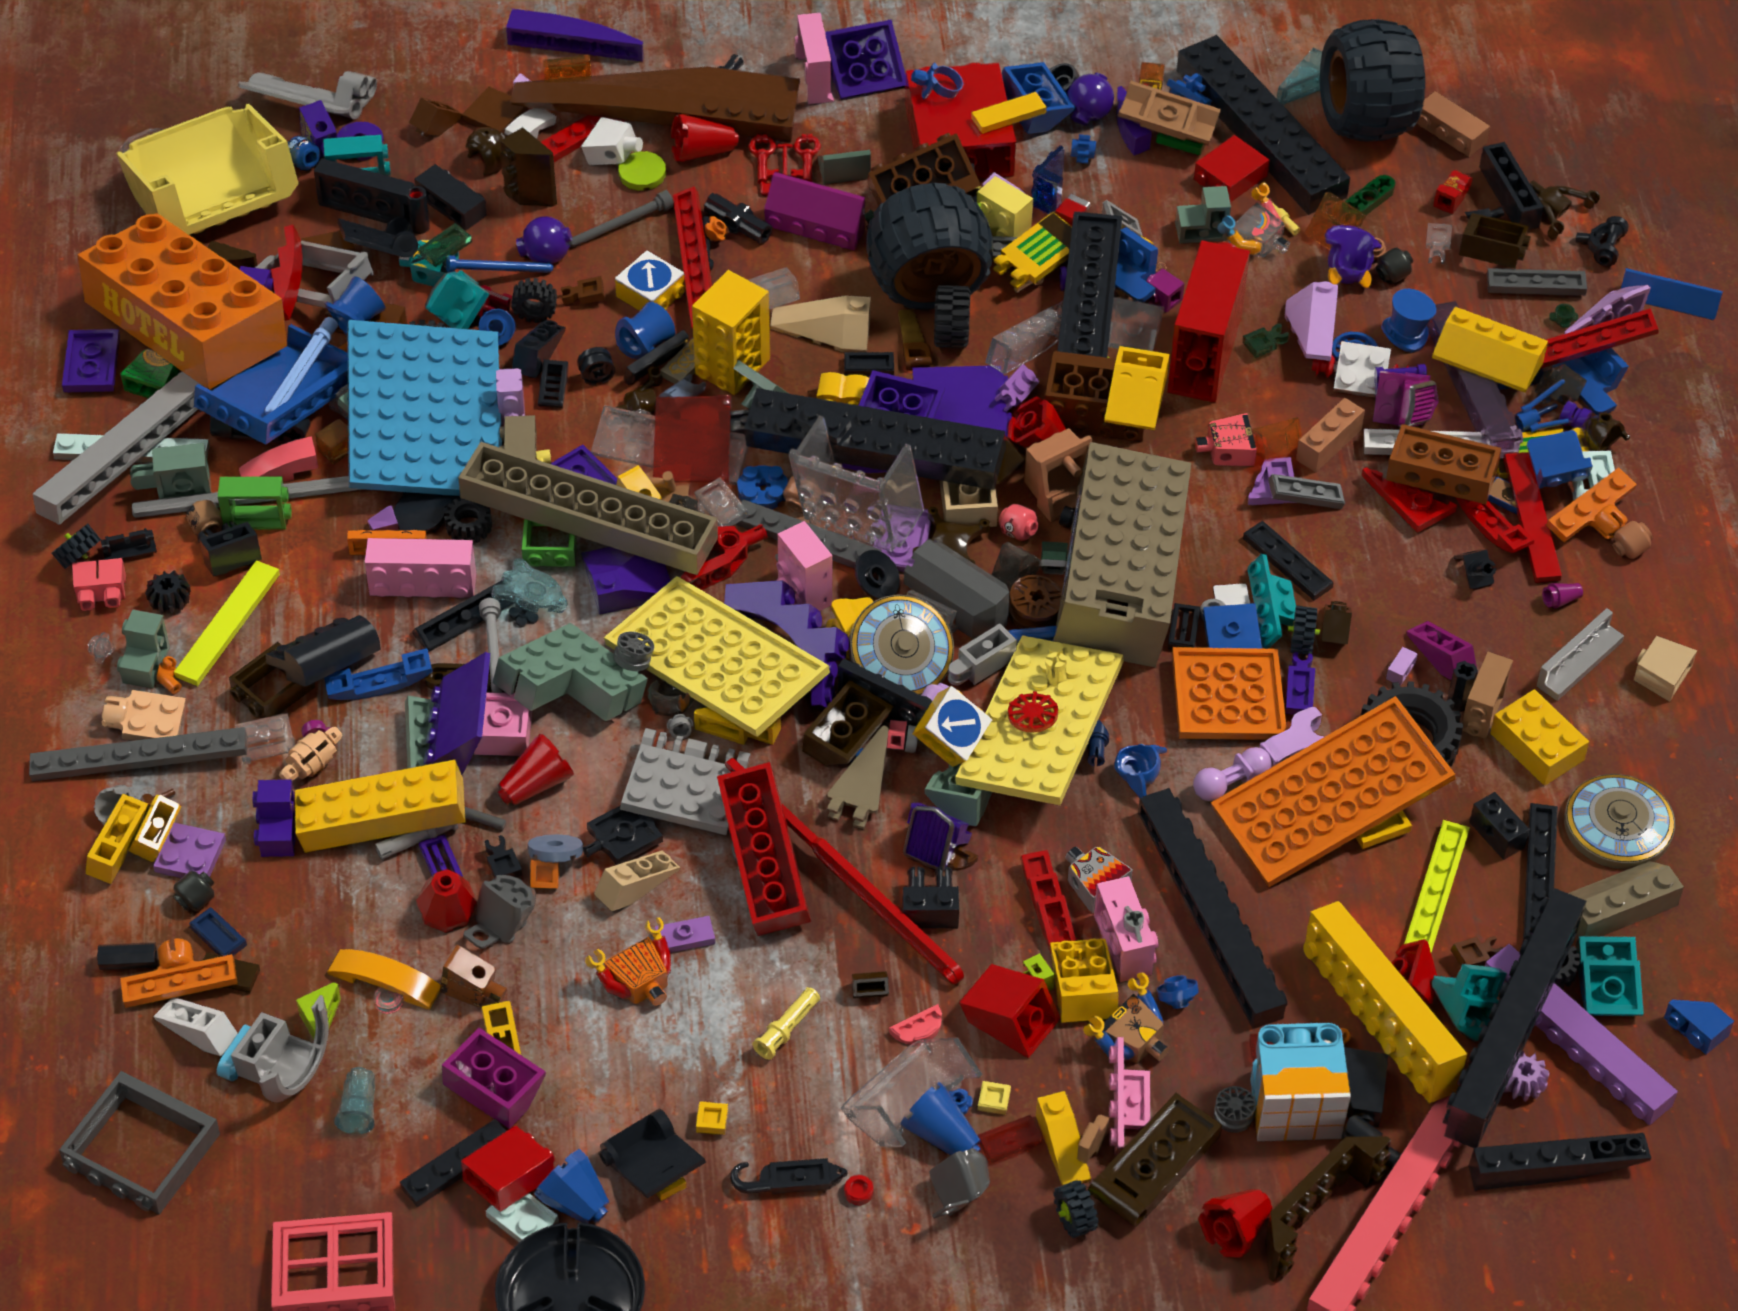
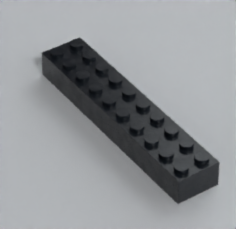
M1218 35L1178 51L1176 72L1182 78L1185 75L1191 77L1195 73L1202 76L1201 84L1205 86V89L1200 93L1212 100L1210 106L1221 109L1218 116L1220 120L1235 136L1269 159L1268 172L1308 215L1348 197L1350 176Z
M760 388L756 389L744 427L746 447L995 490L1006 450V436L1003 430ZM807 399L851 421V427L838 444L794 423L793 417Z
M1554 888L1550 898L1544 897L1539 909L1540 915L1538 918H1534L1529 931L1530 936L1524 940L1519 952L1520 957L1518 961H1514L1511 967L1510 978L1508 982H1504L1501 988L1498 1004L1494 1003L1488 1018L1490 1021L1481 1030L1477 1048L1474 1047L1468 1059L1469 1065L1467 1070L1463 1069L1457 1083L1456 1093L1452 1092L1446 1107L1448 1110L1443 1119V1123L1447 1125L1445 1137L1471 1148L1479 1146L1578 933L1586 900Z

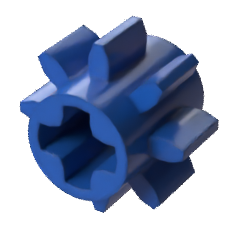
M1079 134V140L1072 139L1071 157H1077V163H1088V158L1095 159L1096 141H1090V135Z

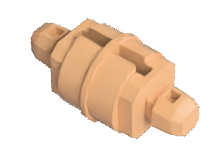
M332 727L324 733L319 730L314 734L309 733L303 739L298 740L296 745L289 750V756L285 758L287 765L280 771V778L282 780L292 779V781L297 777L304 779L307 776L313 777L318 771L323 770L325 765L333 759V754L337 751L334 745L342 737L339 729ZM317 746L321 748L319 751L315 749ZM303 758L306 760L304 764L300 762Z

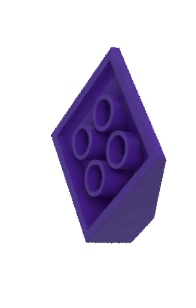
M892 19L825 32L831 58V76L840 99L905 87L906 74Z
M613 547L581 553L599 615L641 606L670 582L666 565Z

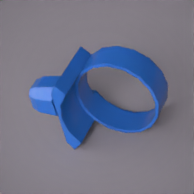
M936 63L932 64L928 72L916 69L911 75V81L922 86L923 99H926L932 90L942 97L954 98L963 86L961 76L954 69L947 66H937ZM939 73L948 76L956 84L957 90H949L938 83L934 74Z

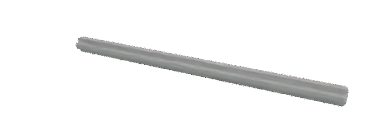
M349 476L284 484V487H288L289 499L363 490L349 488ZM218 492L134 502L132 504V513L135 518L187 512L195 502L202 500H211L219 508ZM235 499V504L243 505L275 501L276 499Z

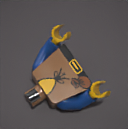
M1138 973L1137 978L1140 980V986L1137 985L1134 978L1128 981V987L1133 991H1137L1138 995L1132 994L1105 1022L1098 1016L1090 1018L1089 1021L1092 1025H1085L1083 1032L1087 1036H1095L1096 1043L1108 1057L1110 1046H1114L1117 1037H1123L1124 1060L1139 1063L1149 1053L1158 1061H1161L1169 1051V1047L1161 1042L1164 1022L1150 990L1145 989L1149 984L1148 976L1145 973Z

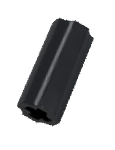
M1462 661L1457 663L1456 668L1453 670L1447 700L1451 699L1454 702V710L1465 711L1468 696L1477 678L1478 669L1475 664Z
M156 942L98 945L97 961L99 970L157 967L158 951Z

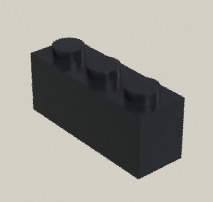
M434 164L414 179L415 186L423 187L426 190L427 204L465 231L487 216L485 198L438 165Z

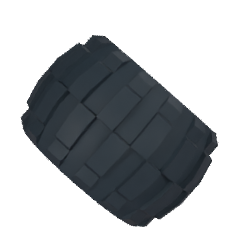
M1381 19L1359 20L1333 30L1327 38L1320 62V94L1327 122L1337 135L1364 142L1384 141L1402 135L1404 132L1412 130L1421 115L1425 98V66L1420 44L1414 33L1406 25H1398L1397 22Z
M945 183L920 184L890 196L874 211V218L869 221L866 250L873 276L883 292L893 302L903 304L904 307L911 309H935L938 285L968 286L971 291L970 295H972L987 280L993 257L992 233L988 220L978 203L974 202L970 195L965 194V190L957 186L946 185Z

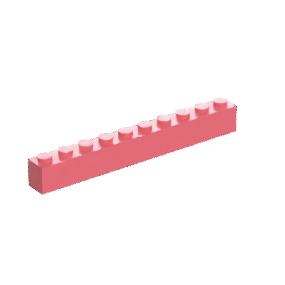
M1450 1096L1437 1100L1313 1292L1309 1299L1307 1311H1356L1354 1306L1358 1299L1363 1300L1371 1286L1368 1282L1372 1276L1375 1278L1379 1276L1385 1264L1382 1261L1385 1255L1391 1256L1398 1244L1397 1236L1400 1232L1406 1233L1412 1222L1411 1214L1413 1211L1419 1212L1425 1202L1426 1197L1424 1194L1426 1190L1432 1191L1440 1176L1437 1174L1440 1168H1447L1453 1157V1154L1450 1152L1454 1146L1459 1148L1462 1144L1444 1136L1447 1125L1443 1123V1119L1448 1110L1446 1107Z

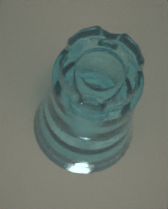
M355 1067L351 1069V1072L347 1073L340 1105L334 1118L336 1127L343 1132L365 1134L370 1132L375 1126L374 1095L376 1085L375 1074L371 1070Z

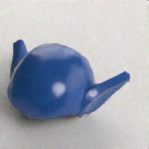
M1138 744L1119 750L1114 762L1115 770L1129 784L1138 797L1147 795L1146 786L1152 784L1159 775L1161 767L1159 754L1166 753L1167 748L1158 745Z

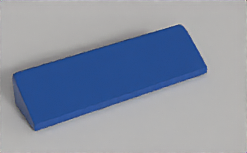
M1627 268L1621 286L1622 289L1631 286L1648 285L1651 289L1645 304L1711 320L1716 318L1723 292Z

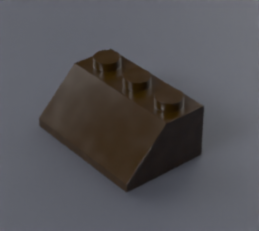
M523 127L500 140V156L504 178L503 189L507 197L514 199L519 205L555 206L557 204L553 152Z
M849 680L804 733L802 752L824 765L847 764L894 710V706Z

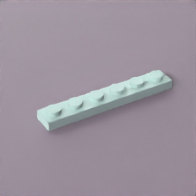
M57 433L53 450L54 459L74 460L104 435ZM163 438L136 462L153 463V448L204 443L206 457H208L209 441L208 439Z

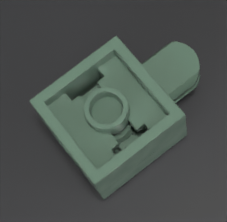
M204 443L153 448V463L133 465L130 469L132 487L136 490L157 487L159 499L212 493Z

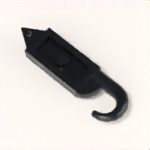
M828 1158L770 1162L761 1170L759 1181L744 1182L739 1179L738 1174L742 1169L747 1168L749 1163L742 1162L731 1170L730 1181L733 1187L742 1193L772 1192V1194L830 1190L832 1184L848 1175V1170L828 1162Z

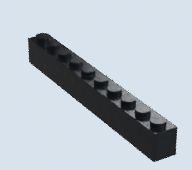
M1170 788L1139 797L1138 815L1252 1029L1284 1019L1285 1007L1288 1005L1286 995L1282 990L1279 991L1276 986L1272 969L1267 968L1263 962L1264 958L1260 947L1254 945L1248 925H1243L1236 903L1230 901L1226 884L1217 877L1215 864L1212 860H1208L1202 840L1200 838L1197 839L1194 834L1191 820L1185 818L1179 798L1174 797Z

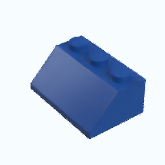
M1044 62L1003 67L1001 74L1007 101L1037 92L1047 107L1045 114L1020 121L1027 134L1047 132L1074 111L1075 106Z

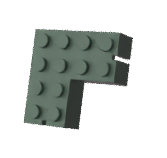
M569 623L500 656L492 683L508 695H512L519 675L514 699L530 711L567 693L604 721H608L621 714L622 710L627 711L641 704L648 678L638 671H630L620 667L614 661V654L589 637L578 627Z

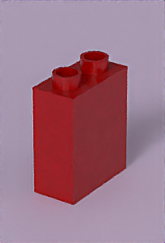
M969 63L964 66L950 67L961 76L963 81L962 89L954 98L942 97L932 90L929 96L923 99L922 86L911 81V75L914 70H906L905 107L914 152L916 147L924 143H928V145L936 143V139L944 134L950 133V135H954L957 133L970 163H974L975 174L978 179L989 178L994 172L1001 177L1014 176L1016 139L1013 125L1010 124L981 133L972 120V112L1007 101L999 63ZM931 66L922 67L919 70L928 72ZM939 73L934 74L938 83L949 90H957L956 84L948 76Z
M1201 240L1174 325L1167 393L1216 403L1242 318L1250 250L1237 248L1235 245L1227 242L1217 244Z

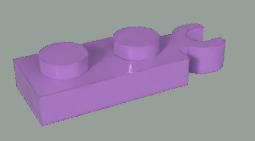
M1022 364L999 388L1000 393L995 397V400H1003L1006 403L1004 410L1009 411L1013 406L1017 407L1040 381L1032 370Z

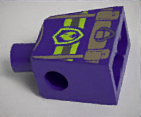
M319 100L299 107L301 136L313 141L319 147V158L324 157V139L337 138V132L323 102Z

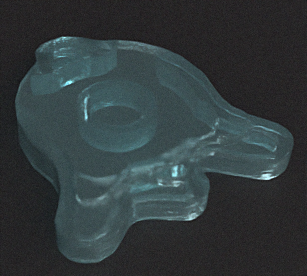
M520 558L514 560L513 570L503 573L502 582L505 584L495 585L491 592L494 599L512 601L532 612H538L539 608H548L547 612L562 613L568 605L555 579L546 573L533 569L525 560Z

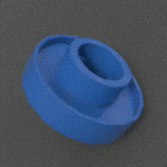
M492 309L481 317L479 330L498 332V345H503L514 336L516 330L515 321L507 311Z
M1184 975L1165 979V983L1157 987L1156 990L1158 1000L1166 1002L1167 1005H1172L1175 1009L1187 1007L1189 1001L1193 1000V996L1199 993L1197 981L1187 979Z

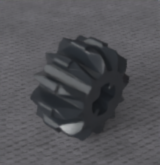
M164 570L162 575L154 574L153 580L147 581L145 594L153 610L159 609L161 614L169 610L173 614L174 609L183 610L184 604L189 603L191 588L184 574L178 575L175 570L167 574Z

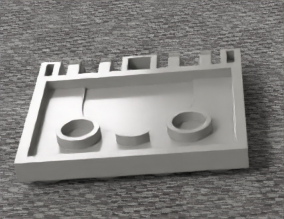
M646 728L621 801L620 810L727 835L729 825L717 776L731 772L726 768L725 764L716 762V758L719 755V746L713 744L709 760L704 759L707 749L706 742L689 738L685 753L682 754L680 750L683 737L677 736L674 740L673 751L663 749L667 742V733L660 732L657 746L653 747L657 730ZM729 748L725 762L734 758L735 749ZM740 751L737 762L744 768H747L751 753Z

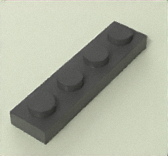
M1488 268L1487 270L1488 293L1586 296L1587 293L1585 271Z

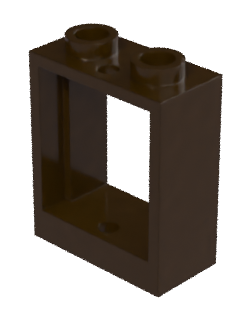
M1472 213L1462 236L1459 255L1516 269L1518 261L1524 260L1526 250L1529 247L1531 236L1527 235L1529 226Z
M276 642L229 677L230 694L237 702L244 703L254 717L257 718L259 716L266 723L315 688V682L306 687L292 682L265 703L248 689L277 668L266 663V654L282 645L279 642ZM280 669L286 675V670Z

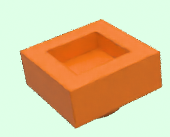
M532 858L530 887L558 888L559 862H542Z

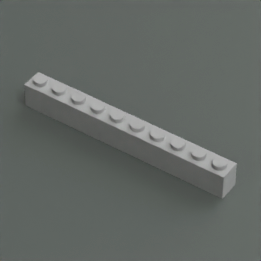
M180 372L115 427L106 432L93 445L89 446L82 454L72 460L60 472L55 474L49 481L33 493L36 513L60 525L198 410L194 407L195 386L199 383L184 372ZM226 381L220 383L219 385L213 387V388L210 389V390L213 391L214 389H216L217 387H219L220 385H222V384L225 383Z

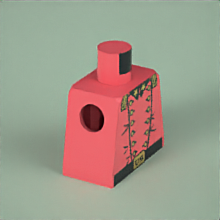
M1247 413L1211 421L1208 424L1207 436L1195 438L1196 452L1210 451L1213 464L1254 466L1257 449Z

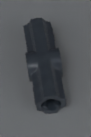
M714 193L707 197L704 211L723 221L730 233L737 234L741 232L762 244L769 240L772 226L754 216L748 205L744 203L736 205L719 194Z

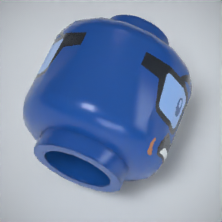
M296 136L288 141V147L295 167L300 170H309L317 164L320 157V149L313 141L304 136Z

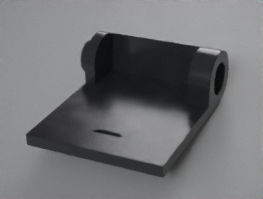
M404 217L392 218L388 222L385 231L338 218L337 224L344 241L404 258L413 256L418 250V241L409 221Z
M660 1108L600 1144L601 1151L598 1152L601 1161L606 1167L611 1166L647 1199L706 1163L703 1156L675 1133L669 1117Z

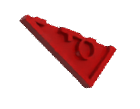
M1367 467L1362 469L1361 476L1417 533L1456 512L1457 505L1453 502H1449L1447 505L1433 499L1434 494L1427 491H1420L1417 487L1388 481L1383 478V473L1377 470H1371Z

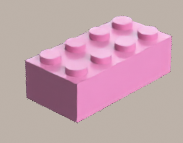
M368 538L365 568L369 594L371 596H422L433 598H464L474 596L476 565L473 540Z

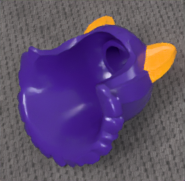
M1350 225L1331 227L1325 233V242L1331 244L1327 261L1329 282L1332 284L1359 282L1362 287L1369 288L1372 280L1369 270L1374 261V249H1380L1382 245L1372 234L1361 228Z

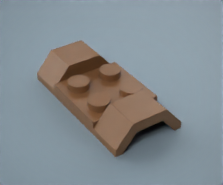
M1130 81L1118 117L1182 140L1188 139L1209 146L1221 109Z

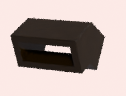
M887 971L852 974L853 998L888 996ZM883 984L884 986L880 988L857 989V986Z

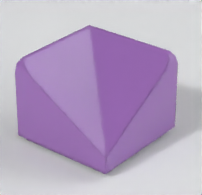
M392 506L384 508L367 520L370 531H399Z

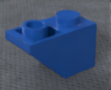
M1671 1000L1664 1015V1019L1667 1020L1673 1029L1682 1033L1692 1046L1699 1048L1704 1054H1708L1729 1036L1734 1020L1713 1002Z

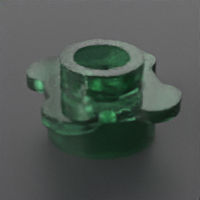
M1559 304L1555 312L1549 314V319L1556 321L1562 328H1569L1570 324L1579 318L1575 309L1569 304Z

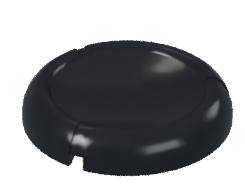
M567 1223L555 1224L526 1236L504 1259L495 1285V1300L498 1311H642L645 1297L643 1269L631 1247L611 1231L586 1223H577V1228H567Z

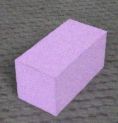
M1402 647L1388 668L1386 679L1394 683L1399 682L1401 686L1416 664L1417 653Z

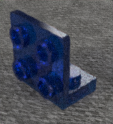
M1061 145L1055 151H1051L1046 160L1041 165H1037L1032 173L1033 187L1031 195L1033 207L1047 214L1055 213L1056 209L1061 205L1065 147Z

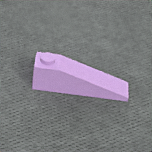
M1648 285L1625 287L1610 292L1570 326L1564 334L1643 311L1651 288Z

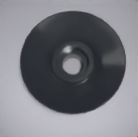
M868 550L857 558L855 576L858 584L866 594L875 599L894 595L897 592L900 576L895 563L889 556L878 550Z

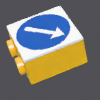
M646 251L615 278L616 297L639 311L648 302L657 303L666 310L673 301L680 298L685 292L684 272Z
M950 686L937 693L912 734L949 765L954 767L968 760L992 719L982 709L963 696L960 691Z

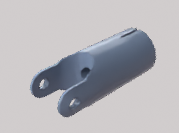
M692 375L686 376L659 395L658 403L660 408L669 414L675 412L701 394L706 388V382H702L699 385L692 384Z

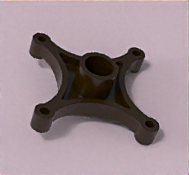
M930 507L928 509V519L932 521L936 529L931 540L940 541L975 564V561L970 559L967 554V547L976 536L989 532L990 521L982 519L980 524L974 526L958 525L943 520L938 515V509ZM919 547L913 548V553H914Z

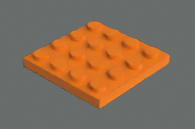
M1173 647L1172 664L1179 739L1268 740L1287 730L1278 649Z

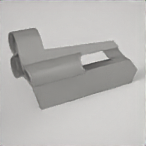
M346 71L339 78L336 92L321 88L287 82L282 78L269 74L256 73L250 77L249 82H238L239 88L302 105H308L321 100L328 113L357 119L361 115L363 107L374 96L377 88V79L360 73Z

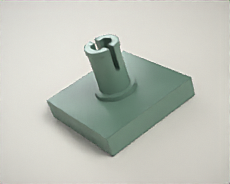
M739 360L733 368L753 382L754 386L741 403L748 409L751 408L757 388L788 393Z

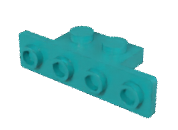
M1260 554L1250 563L1247 570L1253 601L1256 604L1262 647L1269 649L1282 636L1280 623L1293 626L1296 602L1291 581L1270 574L1267 555Z

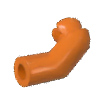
M166 656L159 664L156 678L170 693L177 694L182 687L174 678L177 663L173 657Z

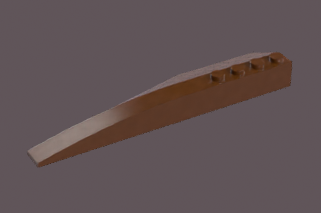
M706 66L524 81L514 83L511 105L672 126L675 116H678L677 114H685L731 126L735 132H738V135L756 137L757 134H768L774 140L791 142L800 78Z

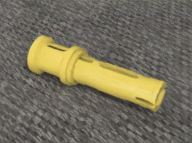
M807 987L778 1021L771 1022L767 1026V1031L764 1035L753 1041V1048L761 1057L771 1060L775 1056L777 1048L781 1044L787 1043L793 1028L820 1000L818 992L813 988Z

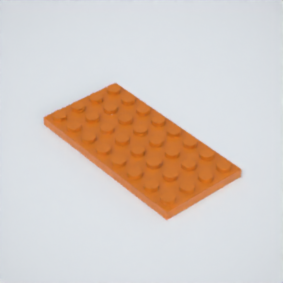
M1395 696L1211 802V806L1268 887H1271L1456 780V776Z

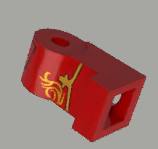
M1453 170L1443 185L1440 184L1436 189L1433 207L1453 215L1469 191L1473 178ZM1449 198L1452 200L1451 205H1446L1442 200Z

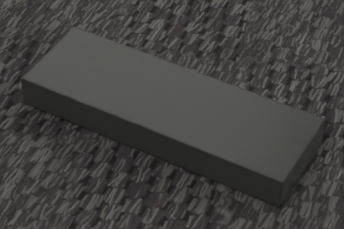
M1271 474L1268 479L1272 499L1342 509L1345 505L1341 484Z

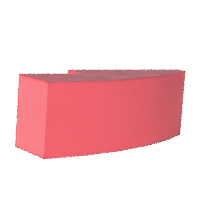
M312 436L277 446L251 459L239 468L241 477L282 476L283 482L294 480L293 473L317 469L318 463Z

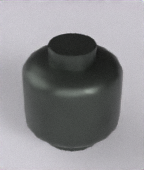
M1393 248L1378 258V265L1375 268L1379 277L1384 282L1388 281L1394 284L1411 274L1413 259L1408 251L1405 250L1403 252L1399 248Z
M189 871L175 883L173 887L175 894L173 897L187 912L190 909L199 911L214 897L215 893L211 888L214 881L204 871L200 875L196 871Z

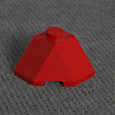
M1426 939L1403 944L1395 952L1398 956L1391 963L1426 1005L1432 1004L1435 996L1432 980L1434 976H1437L1429 943Z

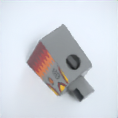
M1073 847L1066 854V860L1071 863L1068 872V882L1091 913L1095 909L1098 883L1128 876L1132 880L1133 870L1101 847H1095L1086 854L1078 847Z

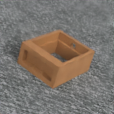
M1487 652L1467 699L1462 721V731L1472 736L1487 738L1494 715L1498 712L1506 693L1513 660Z

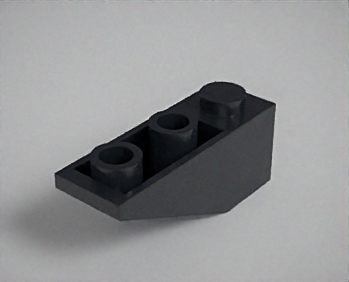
M545 320L538 324L515 344L512 369L519 368L522 375L533 378L537 377L542 372L543 360H550L565 333L566 327L560 326L552 320Z

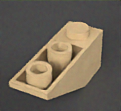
M663 850L604 869L594 895L611 911L632 905L679 871L680 867Z

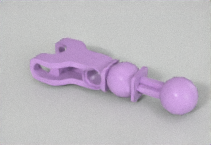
M1316 707L1302 710L1294 715L1291 727L1288 730L1260 743L1259 748H1248L1242 754H1235L1233 766L1222 771L1211 767L1202 769L1193 780L1196 795L1202 800L1214 801L1225 794L1227 785L1238 780L1245 783L1322 739L1323 736L1314 733L1320 726L1322 714Z

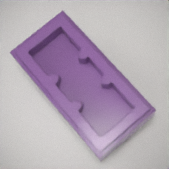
M710 916L664 924L660 932L661 936L666 938L670 953L715 944Z

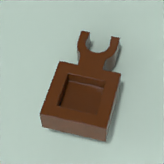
M601 276L577 281L578 286L561 287L564 305L572 304L577 300L580 301L581 305L605 300L604 283Z
M1495 936L1487 938L1484 943H1480L1479 939L1474 937L1454 943L1450 950L1461 967L1463 964L1485 966L1486 961L1502 950L1503 947L1498 949L1491 947L1497 940Z

